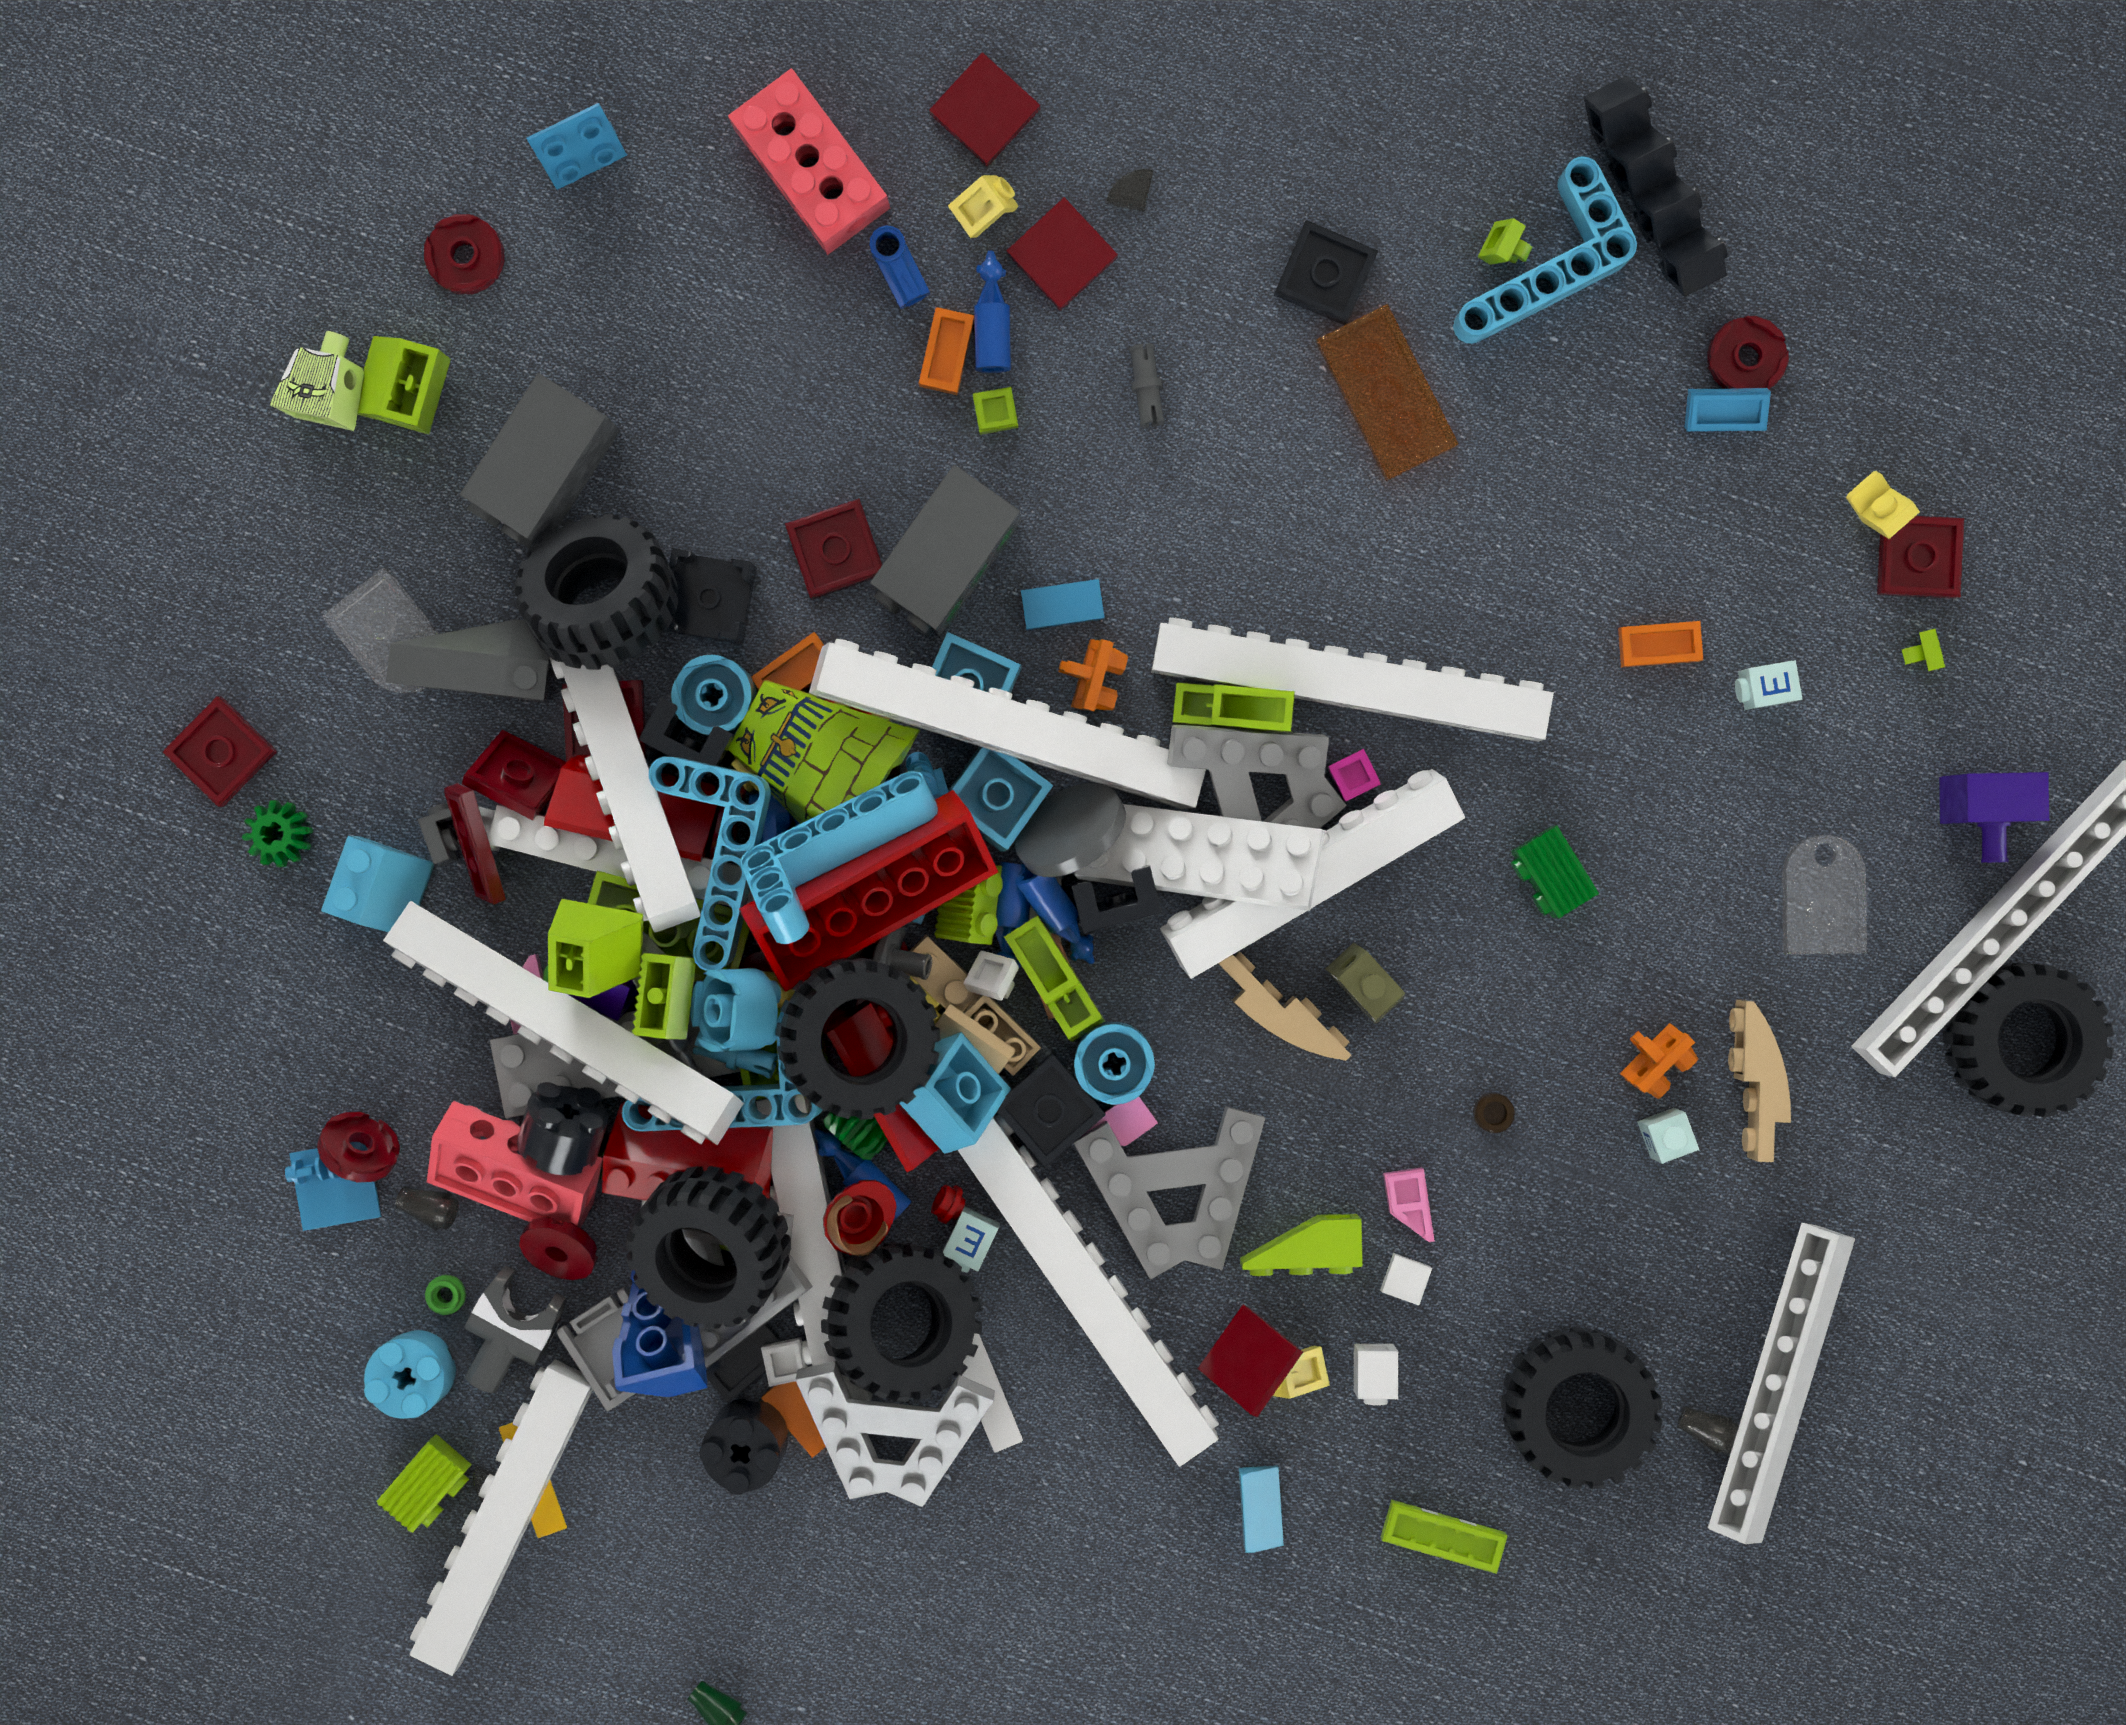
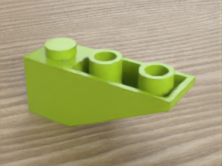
M1358 1214L1316 1215L1240 1258V1265L1243 1270H1249L1252 1276L1273 1275V1269H1289V1274L1310 1275L1313 1274V1268H1329V1273L1331 1274L1353 1273V1267H1363L1361 1218Z

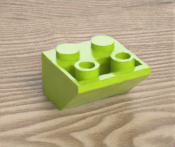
M373 336L363 370L364 377L358 415L430 434L451 359L442 351L433 347L401 338Z
M561 899L548 932V990L590 998L639 977V972L642 970L640 966L642 958L640 956L642 955L643 914Z

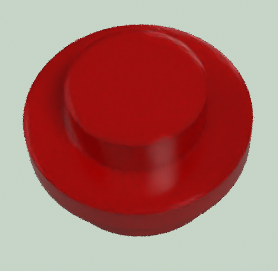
M944 1185L941 1187L931 1207V1213L938 1216L939 1222L946 1224L950 1219L956 1220L960 1216L966 1202L965 1198L962 1197L963 1189L957 1185L953 1187Z

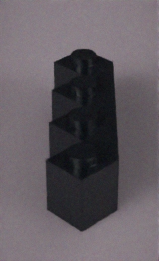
M1624 76L1584 96L1590 131L1597 144L1605 141L1612 161L1608 166L1622 194L1627 191L1630 193L1637 210L1633 216L1646 242H1655L1658 251L1663 256V261L1658 265L1665 279L1685 297L1727 276L1724 260L1728 256L1727 248L1719 236L1714 237L1702 226L1699 209L1702 208V199L1694 186L1689 187L1676 175L1674 159L1677 157V150L1672 139L1669 136L1664 137L1651 126L1648 109L1652 107V102L1646 88L1638 86L1629 77Z

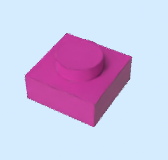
M1364 749L1327 766L1344 802L1381 785Z

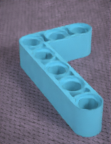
M1584 156L1574 158L1562 172L1557 186L1585 243L1467 302L1457 314L1453 324L1455 335L1459 340L1470 344L1479 342L1619 271L1634 256L1637 250L1635 235L1595 160ZM1577 172L1584 175L1587 179V186L1578 187L1571 180V173ZM1595 207L1602 210L1605 215V222L1592 220L1588 212L1589 208ZM1613 242L1620 245L1623 250V257L1616 258L1611 256L1607 250V243ZM1579 260L1584 262L1588 268V275L1580 276L1572 270L1571 261ZM1545 278L1549 280L1553 286V293L1544 294L1540 292L1536 287V279ZM1511 296L1518 304V311H1506L1501 306L1500 297ZM1465 315H1478L1482 319L1483 328L1480 330L1469 328L1465 323Z
M661 757L656 759L649 769V781L657 791L725 807L693 948V958L701 969L705 971L722 969L728 966L735 957L744 919L739 908L747 904L750 891L740 860L748 850L759 845L761 842L771 789L768 782L758 775L679 757ZM670 763L674 764L679 770V780L671 787L666 785L661 777L663 768ZM709 772L714 773L719 779V789L711 796L705 794L701 788V780ZM749 781L755 783L759 788V798L751 805L745 803L740 796L742 786ZM739 821L746 823L751 831L750 838L745 844L737 843L731 835L733 825ZM729 861L737 863L742 871V876L736 884L727 882L723 876L724 865ZM719 901L728 903L733 910V916L728 923H721L715 918L714 908ZM710 941L718 942L723 947L724 956L719 963L710 961L705 954L706 945Z
M910 771L903 773L751 848L742 856L740 864L757 908L777 943H793L802 938L809 929V921L795 891L796 887L929 822L935 817L938 812V806L924 776L920 772Z
M783 1012L779 1014L777 1023L782 1022ZM777 1036V1047H778V1046H780V1038ZM779 1057V1084L721 1086L735 1094L744 1103L729 1128L802 1125L819 1115L823 1109L811 1102L812 1109L810 1113H803L798 1110L795 1104V1097L801 1093L789 1081L783 1071L785 1066ZM757 1096H764L771 1102L772 1110L769 1115L762 1114L756 1108ZM640 1098L636 1104L627 1100L622 1109L624 1122L635 1131L682 1130L684 1127L683 1124L673 1118L669 1124L653 1115L650 1120L643 1118L638 1111V1103L643 1101Z

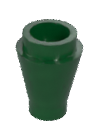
M701 1681L687 1699L695 1706L708 1725H740L748 1714L741 1708L743 1705L741 1702L709 1686L705 1681Z

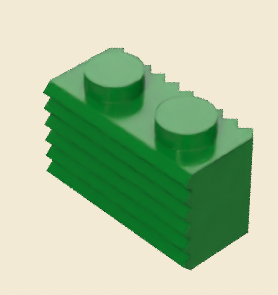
M1558 826L1547 828L1511 851L1515 857V860L1511 862L1513 869L1523 882L1529 880L1536 891L1532 895V899L1544 916L1549 913L1552 918L1559 919L1599 894Z

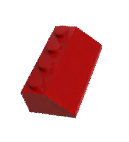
M590 755L572 756L561 768L544 819V826L613 841L608 828L615 826L612 813L604 816L596 793L603 791L600 779L592 781L584 759ZM661 773L662 780L666 785L671 787L678 782L675 776ZM701 782V788L705 794L711 796L718 791L714 785ZM657 791L680 857L701 862L712 846L721 806Z
M866 1000L829 1022L827 1035L851 1076H862L878 1068L889 1055L893 1045L894 1036L889 1029V1026L893 1025L892 1019L882 1006H876L872 1001ZM900 1104L895 1105V1112L888 1115L876 1113L874 1117L908 1173L940 1148Z
M625 1102L620 1105L603 1155L602 1193L647 1201L659 1184L664 1182L677 1171L685 1172L687 1168L701 1166L706 1171L709 1166L724 1168L723 1172L727 1174L735 1171L745 1175L743 1180L750 1184H753L755 1181L764 1189L762 1194L767 1199L770 1198L773 1127L728 1128L718 1145L706 1138L702 1144H699L683 1134L681 1130L635 1131L629 1128L623 1120L622 1109ZM638 1105L639 1114L643 1118L650 1120L652 1118V1114L648 1112L650 1106Z

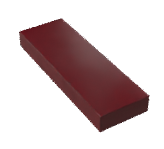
M458 783L444 788L445 797L475 896L493 905L506 900L474 790Z

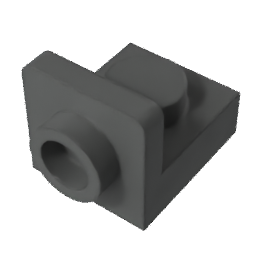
M448 803L429 808L427 810L429 816L418 819L433 864L445 866L458 861L455 852L459 850L457 836L451 827H446V823L453 821Z

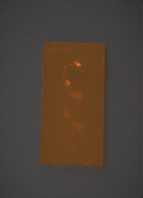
M1388 304L1316 340V344L1386 482L1459 445Z

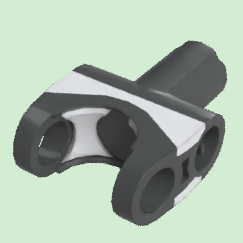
M507 1265L502 1268L481 1295L465 1325L466 1330L481 1337L484 1341L464 1378L474 1387L490 1393L497 1392L515 1357L532 1366L537 1365L557 1330L567 1301L566 1297L556 1293L547 1308L539 1314L528 1315L521 1313L515 1308L511 1300V1289L513 1286L511 1281L516 1270Z

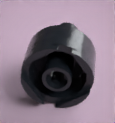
M550 1082L540 1083L537 1086L536 1092L528 1100L517 1139V1147L520 1154L525 1159L528 1154L537 1161L536 1168L555 1175H576L582 1173L583 1167L589 1164L590 1167L594 1165L608 1123V1113L605 1106L600 1102V1093L589 1087L578 1089L570 1086L555 1085Z
M737 1399L728 1403L718 1412L703 1438L699 1455L705 1470L717 1484L726 1488L731 1494L741 1495L763 1487L774 1477L786 1453L788 1445L786 1422L774 1406L761 1400L754 1402L746 1401V1399Z

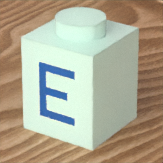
M1796 660L1738 671L1739 679L1735 681V692L1740 703L1743 702L1744 710L1802 700Z
M1672 1108L1637 1121L1651 1159L1661 1164L1699 1150L1686 1112Z
M964 1206L943 1250L944 1256L957 1262L962 1267L961 1271L968 1273L970 1268L979 1271L1000 1223Z

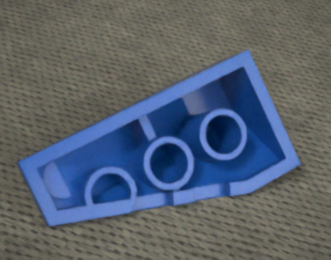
M632 1270L630 1277L632 1286L628 1302L623 1305L621 1313L623 1322L619 1338H615L612 1349L615 1388L623 1392L672 1397L708 1388L699 1324L697 1327L683 1324L684 1319L677 1316L672 1319L663 1314L665 1309L658 1304L653 1306L646 1299L648 1293L644 1288L639 1290L633 1279L636 1272Z

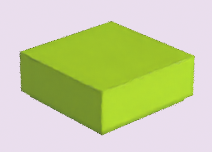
M1011 387L973 394L980 435L1018 428Z

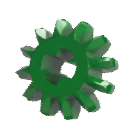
M278 800L269 801L268 808L259 805L254 808L257 819L246 818L244 820L245 824L252 828V833H245L242 835L244 841L254 842L247 853L251 856L260 854V863L262 865H270L274 861L276 867H286L288 859L292 862H299L301 860L298 848L309 850L312 847L308 841L303 840L304 835H310L314 831L312 827H302L308 815L305 812L295 814L296 805L294 803L286 802L282 806ZM275 827L280 828L279 832H283L282 840H275L278 837L272 835Z
M829 1112L823 1120L825 1127L863 1160H871L876 1154H879L888 1141L874 1116L873 1119L860 1120L856 1116H850L847 1119Z

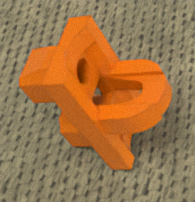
M1090 639L1083 664L1068 660L1067 662L1060 661L1058 672L1078 678L1071 704L1072 708L1095 712V709L1111 711L1114 709L1118 696L1117 690L1102 686L1106 672L1122 675L1128 661V655L1113 648L1114 642L1104 639L1100 641Z
M1670 1023L1653 1040L1647 1036L1644 1037L1637 1031L1630 1038V1041L1640 1053L1620 1074L1626 1081L1643 1093L1648 1092L1655 1098L1660 1099L1670 1089L1671 1083L1664 1076L1670 1067L1674 1065L1678 1070L1684 1072L1689 1070L1698 1061V1057L1691 1047L1695 1042L1688 1034L1682 1033Z

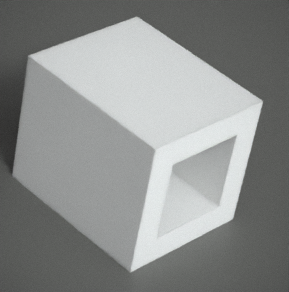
M1354 1344V1392L1358 1399H1364L1365 1404L1386 1405L1388 1404V1399H1398V1350L1394 1344Z

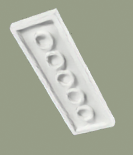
M1123 804L1126 811V820L1118 839L1101 857L1074 873L1077 879L1134 887L1131 872L1134 869L1150 865L1156 890L1310 911L1325 834L1323 829Z

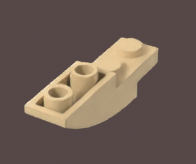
M927 934L910 950L911 952L931 954L932 968L927 980L911 977L945 1009L950 1004L1016 1050L1004 1066L1013 1076L1041 1049L1039 1044L993 998L967 990L963 983L968 973L955 960L951 959Z
M1240 951L1218 963L1243 989L1232 1001L1265 1029L1286 1042L1315 1054L1345 1061L1351 1056L1345 1049L1350 1042L1337 1028L1332 1026L1327 1030L1317 1020L1322 1013L1308 998L1305 997L1300 1002L1296 997L1292 996L1282 1006L1278 1001L1283 995L1268 980L1260 984L1251 974L1256 967Z
M1736 999V1006L1731 1009L1729 1017L1730 1030L1735 1032L1734 1048L1729 1050L1728 1065L1730 1071L1734 1072L1735 1079L1749 1081V1088H1745L1743 1093L1744 1110L1748 1112V1128L1745 1127L1743 1129L1742 1146L1743 1150L1747 1151L1748 1158L1757 1162H1774L1775 1122L1791 1123V1103L1787 1074L1775 1036L1755 1002Z

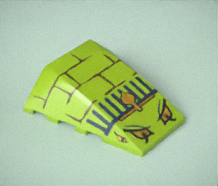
M765 680L736 731L728 750L751 774L758 775L768 782L773 797L801 824L884 783L892 768L902 764L920 729L893 723L889 719L850 709L849 706L816 698L817 696Z

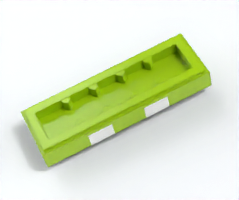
M1391 1500L1381 1540L1497 1574L1508 1535L1500 1530Z

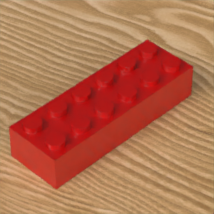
M954 790L935 799L938 812L929 822L796 887L795 891L809 921L807 933L799 940L790 944L777 943L760 914L755 900L739 908L740 913L785 992L792 989L799 980L805 981L811 976L810 971L819 966H829L834 960L845 959L999 873L971 812Z

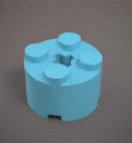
M703 655L689 661L678 674L671 691L672 703L678 707L676 711L678 718L690 729L709 736L715 726L735 734L757 695V689L750 674L739 664L719 655ZM714 687L723 692V697L718 699L717 706L707 701V697L712 695V688Z
M756 968L708 970L704 973L707 975L705 979L696 982L692 991L690 1018L692 1026H699L703 1038L697 1039L703 1048L710 1052L756 1050L765 1045H772L776 1041L777 1004L781 999V989L778 982L770 981L764 972Z
M1105 1022L1091 1029L1079 1041L1074 1057L1075 1074L1082 1089L1094 1099L1113 1105L1124 1104L1139 1097L1149 1085L1155 1068L1154 1055L1145 1036L1133 1026L1122 1022ZM1115 1052L1118 1058H1125V1062L1120 1064L1121 1071L1113 1073L1111 1067H1103V1063L1108 1061V1054Z
M414 1330L397 1335L379 1347L370 1357L364 1374L365 1397L381 1412L394 1418H416L426 1413L448 1394L454 1383L456 1366L448 1351L449 1347L444 1340L428 1331ZM406 1368L412 1369L411 1377L415 1378V1380L408 1378V1373L405 1371Z

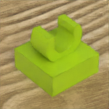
M1514 218L1494 222L1478 258L1489 265L1508 261L1516 263L1518 259L1526 262L1533 248L1530 244L1520 239L1526 226Z
M1936 629L1919 632L1921 645L1902 649L1905 665L1926 660L1929 671L1945 667Z

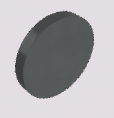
M1083 783L1061 790L1044 800L1016 837V853L1025 867L1031 873L1038 876L1057 877L1078 871L1101 857L1118 839L1125 825V807L1116 792L1104 784Z

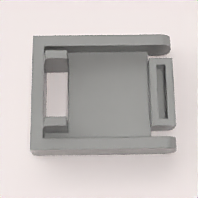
M624 1286L617 1291L623 1305L628 1302L630 1294L629 1289ZM613 1295L605 1298L570 1321L577 1336L574 1337L566 1325L557 1330L560 1340L607 1412L636 1394L618 1391L615 1388L612 1349L615 1338H619L623 1322L621 1316L623 1306H620Z

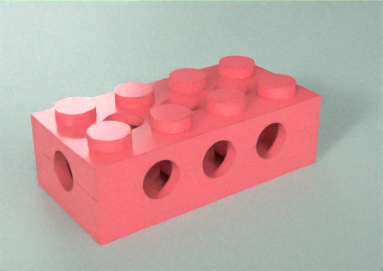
M792 68L728 115L735 132L827 255L890 209L886 193ZM783 127H795L788 135L782 136L778 134ZM814 157L819 159L812 167L801 166L807 158ZM832 189L842 190V194L836 199L825 198L826 193Z
M456 1101L451 1103L432 1136L427 1183L528 1222L538 1218L550 1217L553 1218L551 1223L561 1225L563 1221L573 1223L579 1228L582 1227L594 1204L603 1158L597 1157L594 1165L590 1167L589 1164L583 1167L582 1173L576 1175H555L536 1168L537 1161L528 1154L526 1159L521 1154H518L517 1139L521 1128L518 1124L484 1113L474 1106H466Z

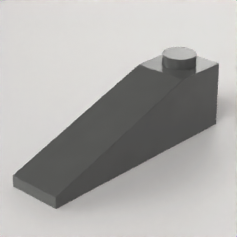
M515 619L390 643L386 683L547 703L551 661L546 651L541 649L525 620Z

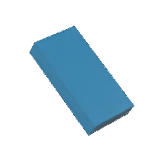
M1768 388L1688 389L1684 428L1687 432L1767 431L1771 391Z
M1099 579L1021 590L1027 631L1105 619Z

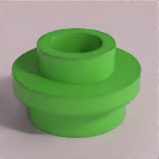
M441 1275L428 1284L425 1299L432 1311L440 1315H449L455 1313L463 1306L466 1299V1290L463 1283L457 1277ZM446 1287L452 1291L453 1297L451 1301H446L441 1297L442 1288Z

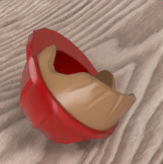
M860 1180L837 1194L827 1205L823 1216L824 1235L834 1249L849 1255L864 1256L869 1255L875 1247L879 1246L888 1234L894 1221L897 1207L894 1194L885 1184L876 1180Z

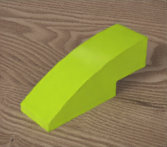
M1176 683L1173 723L1202 727L1291 732L1295 691Z
M1038 915L1004 936L1041 998L1049 1007L1071 1042L1105 1022L1095 1003Z

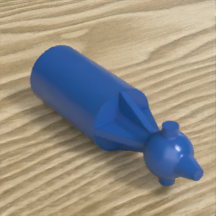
M988 251L985 261L976 268L977 273H980L981 278L985 281V285L977 305L974 306L975 370L982 373H1002L1011 370L1010 306L1005 304L997 284L1001 277H1005L1006 270L997 261L994 251Z
M1000 862V866H1002L1001 878L1003 887L998 895L996 910L998 926L995 933L1001 951L996 955L1014 959L1019 968H1021L1020 962L1017 960L1004 936L1029 921L1031 905L1015 883L1017 875L1026 867L1023 864Z
M1024 868L1017 875L1015 883L1048 931L1071 943L1070 951L1072 954L1070 958L1073 961L1081 959L1089 964H1093L1094 946L1092 941L1094 938L1090 934L1086 937L1080 935L1077 923L1078 910L1055 877L1038 876Z
M819 1129L814 1131L815 1138L818 1141V1154L820 1156L834 1157L845 1179L842 1183L846 1187L860 1180H876L885 1184L894 1194L897 1206L894 1220L911 1204L912 1201L871 1160H863L841 1148V1141L832 1133H825Z

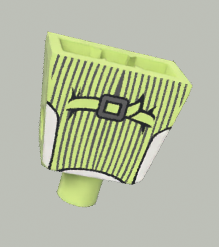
M326 331L320 351L301 347L296 349L270 405L297 419L354 431L364 371L360 366L344 358L350 339L341 334Z

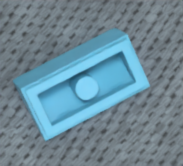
M1278 1465L1239 1468L1245 1553H1254L1284 1546Z

